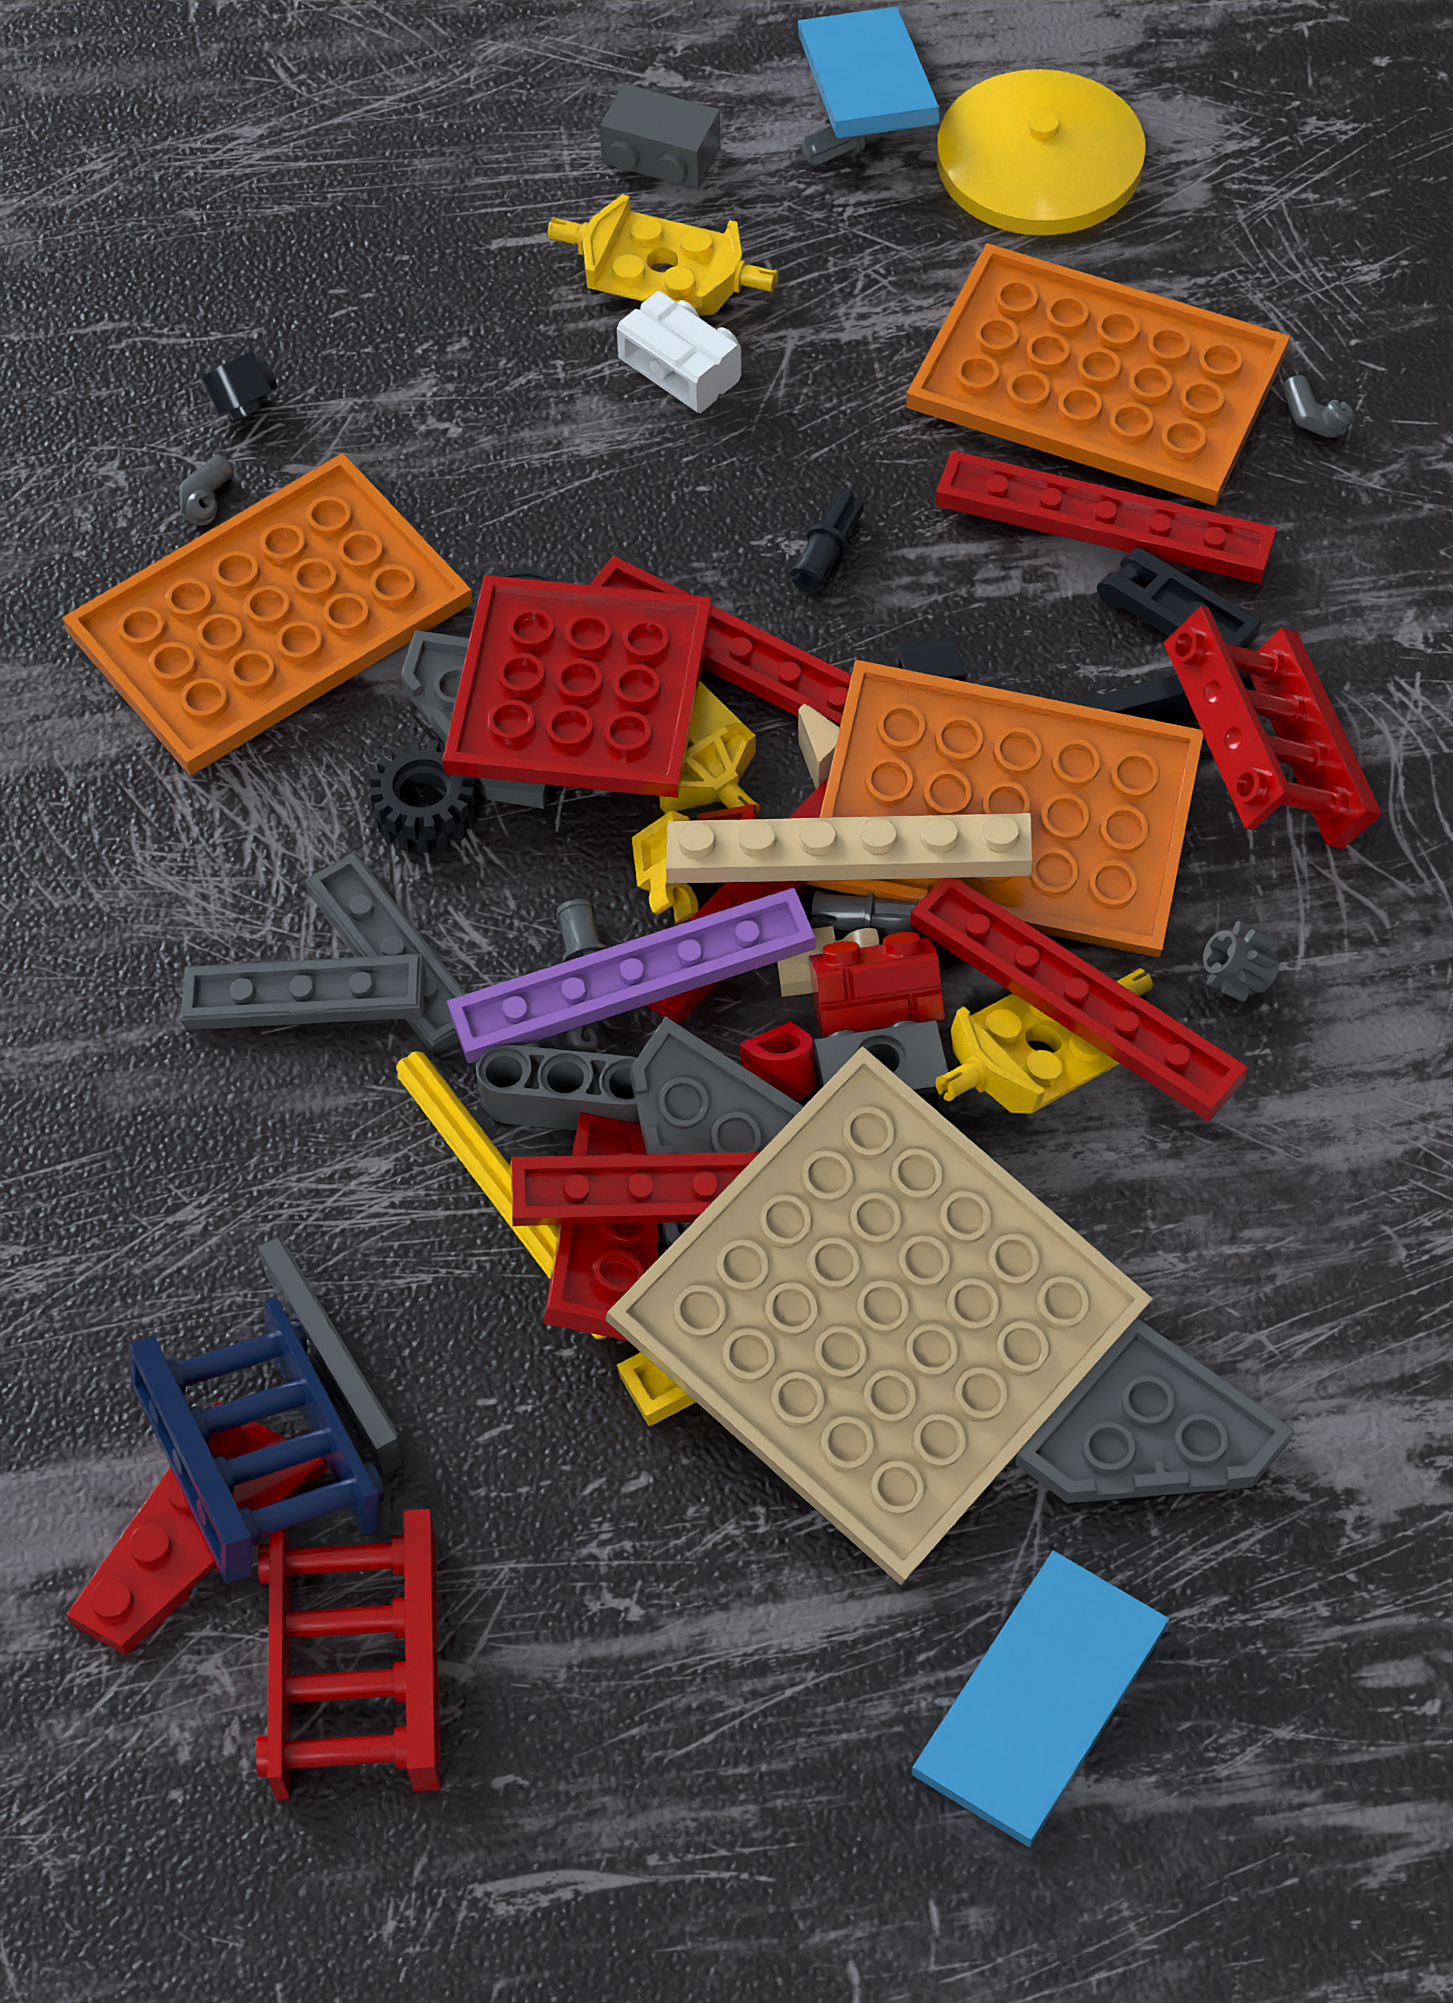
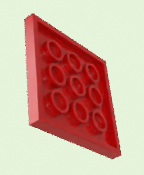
M484 575L443 755L444 774L678 798L710 626L712 598Z

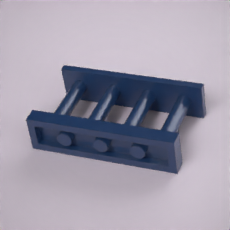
M277 1297L265 1300L264 1335L181 1362H177L174 1357L165 1359L155 1336L129 1344L131 1385L226 1584L251 1576L252 1547L259 1545V1537L349 1507L364 1536L376 1532L378 1503L384 1501V1490L379 1474L372 1464L363 1465L307 1356L308 1344L301 1323L297 1318L288 1319ZM271 1359L275 1360L286 1384L203 1411L198 1406L189 1408L183 1396L186 1394V1387ZM299 1407L311 1433L227 1461L223 1456L213 1458L207 1446L212 1435ZM322 1456L336 1480V1483L252 1512L246 1506L238 1509L231 1495L234 1493V1486Z

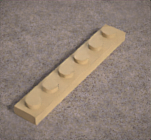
M1031 813L668 821L667 880L668 883L1032 876Z

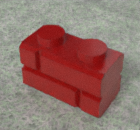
M898 932L886 936L883 939L884 944L860 948L856 942L839 941L824 946L823 954L809 955L815 1018L822 1038H827L829 1035L843 1030H852L859 1033L884 1029L901 1021L923 1023L936 1020L937 1023L944 1022L939 959L929 937L920 939V935L914 932Z

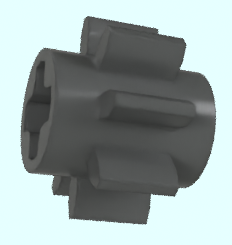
M1236 921L1233 932L1222 930L1214 934L1208 941L1203 953L1204 967L1208 972L1212 973L1206 982L1207 985L1241 1002L1246 1001L1249 990L1254 993L1265 991L1274 982L1279 969L1278 957L1275 952L1270 950L1276 941L1275 938L1241 921Z

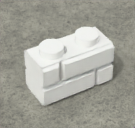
M657 291L641 304L639 310L635 309L618 324V358L700 414L717 400L719 394L723 395L739 382L741 376V346L738 340L729 330L723 327L716 330L700 319L694 307L686 301L680 300L675 302L664 293Z

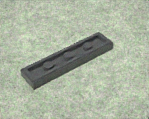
M354 851L305 879L307 892L357 957L423 954L426 961L424 1017L405 1018V1020L434 1057L460 1042L449 1013L447 1000L466 995V992L357 853Z
M423 954L186 966L180 1021L186 1030L422 1018L424 1017L426 961Z
M276 1237L258 1246L267 1279L290 1318H297L301 1323L307 1339L308 1349L380 1472L384 1476L403 1465L404 1456L398 1433L283 1239L279 1240Z

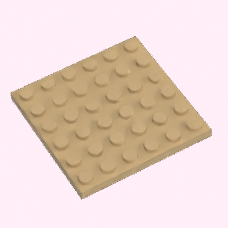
M862 1046L607 1312L605 1320L888 1575L902 1585L1153 1298Z

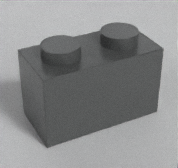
M623 83L600 124L602 163L698 190L721 148L720 109Z

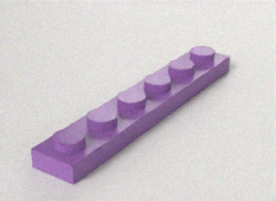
M791 888L447 1000V1005L467 1063L479 1060V1057L486 1050L497 1045L522 1046L816 949L815 935L795 888Z

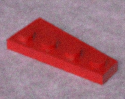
M580 1111L571 1156L646 1154L640 1124ZM657 1223L559 1225L543 1323L628 1341L605 1318L607 1312L659 1259Z
M216 1401L212 1408L222 1404ZM254 1421L210 1436V1442L207 1446L213 1458L223 1456L227 1461L287 1441L288 1439ZM319 1457L234 1486V1493L231 1495L238 1509L246 1506L250 1512L290 1499L307 1482L312 1485L328 1471L324 1458ZM169 1467L66 1614L72 1626L125 1656L190 1597L189 1590L213 1568L217 1571L219 1570L171 1467Z

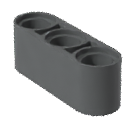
M497 1045L486 1050L479 1057L476 1065L481 1107L485 1114L493 1121L504 1124L575 1130L580 1111L640 1124L635 1098L628 1100L617 1098V1096L623 1093H634L630 1069L637 1058L528 1046ZM502 1081L517 1082L515 1085L505 1088L495 1086ZM563 1087L578 1088V1090L572 1093L562 1094L556 1092Z

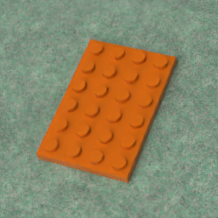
M986 243L907 391L906 408L1216 506L1287 354L1290 335Z
M341 453L68 613L62 619L65 630L188 775L192 776L412 641L415 630L427 632L473 604L471 588L346 455Z
M855 659L820 818L1031 813L1032 876L958 877L957 879L1042 934L1160 958L1203 732L1202 730ZM942 878L806 881V885L867 897L868 893H874L876 898L920 902Z

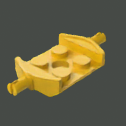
M622 194L593 216L589 223L584 222L582 225L552 217V222L550 221L547 236L549 240L578 245L579 254L584 255L587 288L643 302L655 292L660 291L675 302L680 300L688 302L694 307L698 315L701 316L716 314L733 292H740L742 285L773 293L778 281V270L747 265V261L742 260L738 224L732 220H729L725 233L711 231L630 211V196ZM662 263L674 266L665 272H657L651 269L653 266Z
M699 681L679 797L659 796L660 808L666 814L671 810L680 811L712 804L717 801L722 802L728 809L755 804L757 813H759L760 805L755 803L738 786L739 780L756 753V735L701 681Z
M1141 968L1116 981L1138 996L1149 993L1153 988L1150 975L1146 974L1144 976L1145 970ZM1012 993L973 1015H970V1012L965 1007L957 1010L951 1027L953 1053L961 1066L937 1077L936 1088L940 1095L945 1093L943 1098L946 1101H952L958 1095L975 1087L979 1093L986 1091L1010 1113L1032 1114L1120 1063ZM1033 1040L1046 1043L1053 1049L1054 1053L1045 1050L1036 1051L1027 1042Z

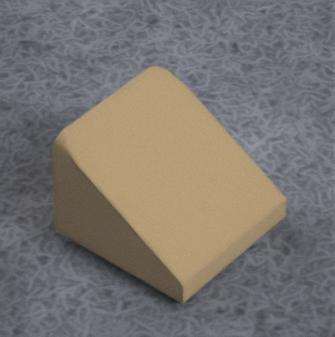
M803 704L798 709V743L814 786L817 789L829 776L840 728L809 705Z

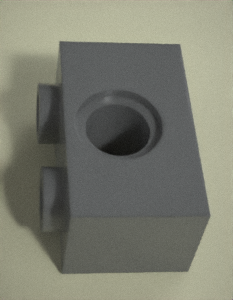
M936 1020L923 1023L901 1021L892 1024L888 1028L859 1033L852 1030L835 1032L827 1038L814 1039L818 1091L863 1046L942 1116L949 1115L950 1101H946L943 1098L945 1093L940 1095L936 1088V1078L948 1073Z

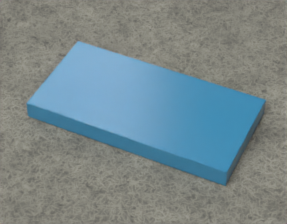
M897 6L798 20L799 38L836 138L840 139L939 124L938 103Z
M1053 1550L913 1765L912 1775L1030 1848L1168 1627L1169 1618Z

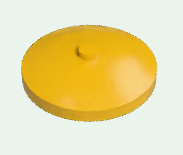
M1044 69L1021 70L1001 74L976 84L958 97L944 115L938 132L937 168L942 183L950 196L959 206L977 219L1014 233L1059 235L1092 227L1105 221L1126 205L1136 192L1142 178L1146 143L1142 126L1131 107L1104 85L1089 78L1063 71Z

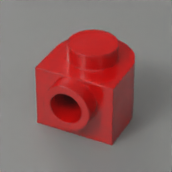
M788 1022L739 1044L742 1067L797 1103H802L817 1089L818 1077L813 1039L810 1034L794 1023Z

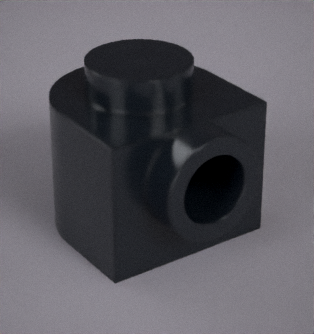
M253 351L200 375L218 416L229 412L233 421L263 408L259 397L278 388L275 376L266 360L263 358L257 361Z

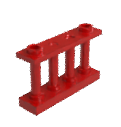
M1200 606L1163 642L1245 829L1254 830L1280 805L1311 811L1326 845L1344 849L1382 815L1380 807L1298 631L1281 627L1257 651L1230 645L1224 642L1210 609ZM1238 671L1249 673L1257 691L1244 687ZM1258 716L1270 719L1277 737L1266 735ZM1279 762L1291 766L1299 784L1287 782Z
M430 1509L403 1510L404 1534L393 1535L392 1542L291 1548L289 1535L285 1528L269 1534V1543H260L258 1545L260 1584H269L268 1735L257 1736L256 1767L259 1778H268L276 1801L290 1800V1769L395 1762L396 1769L407 1768L413 1792L441 1790L436 1532ZM393 1569L395 1576L404 1575L405 1597L393 1598V1605L291 1611V1575ZM394 1632L395 1639L405 1638V1661L394 1662L393 1669L291 1675L292 1638ZM394 1696L396 1703H406V1726L395 1727L394 1734L290 1741V1703Z

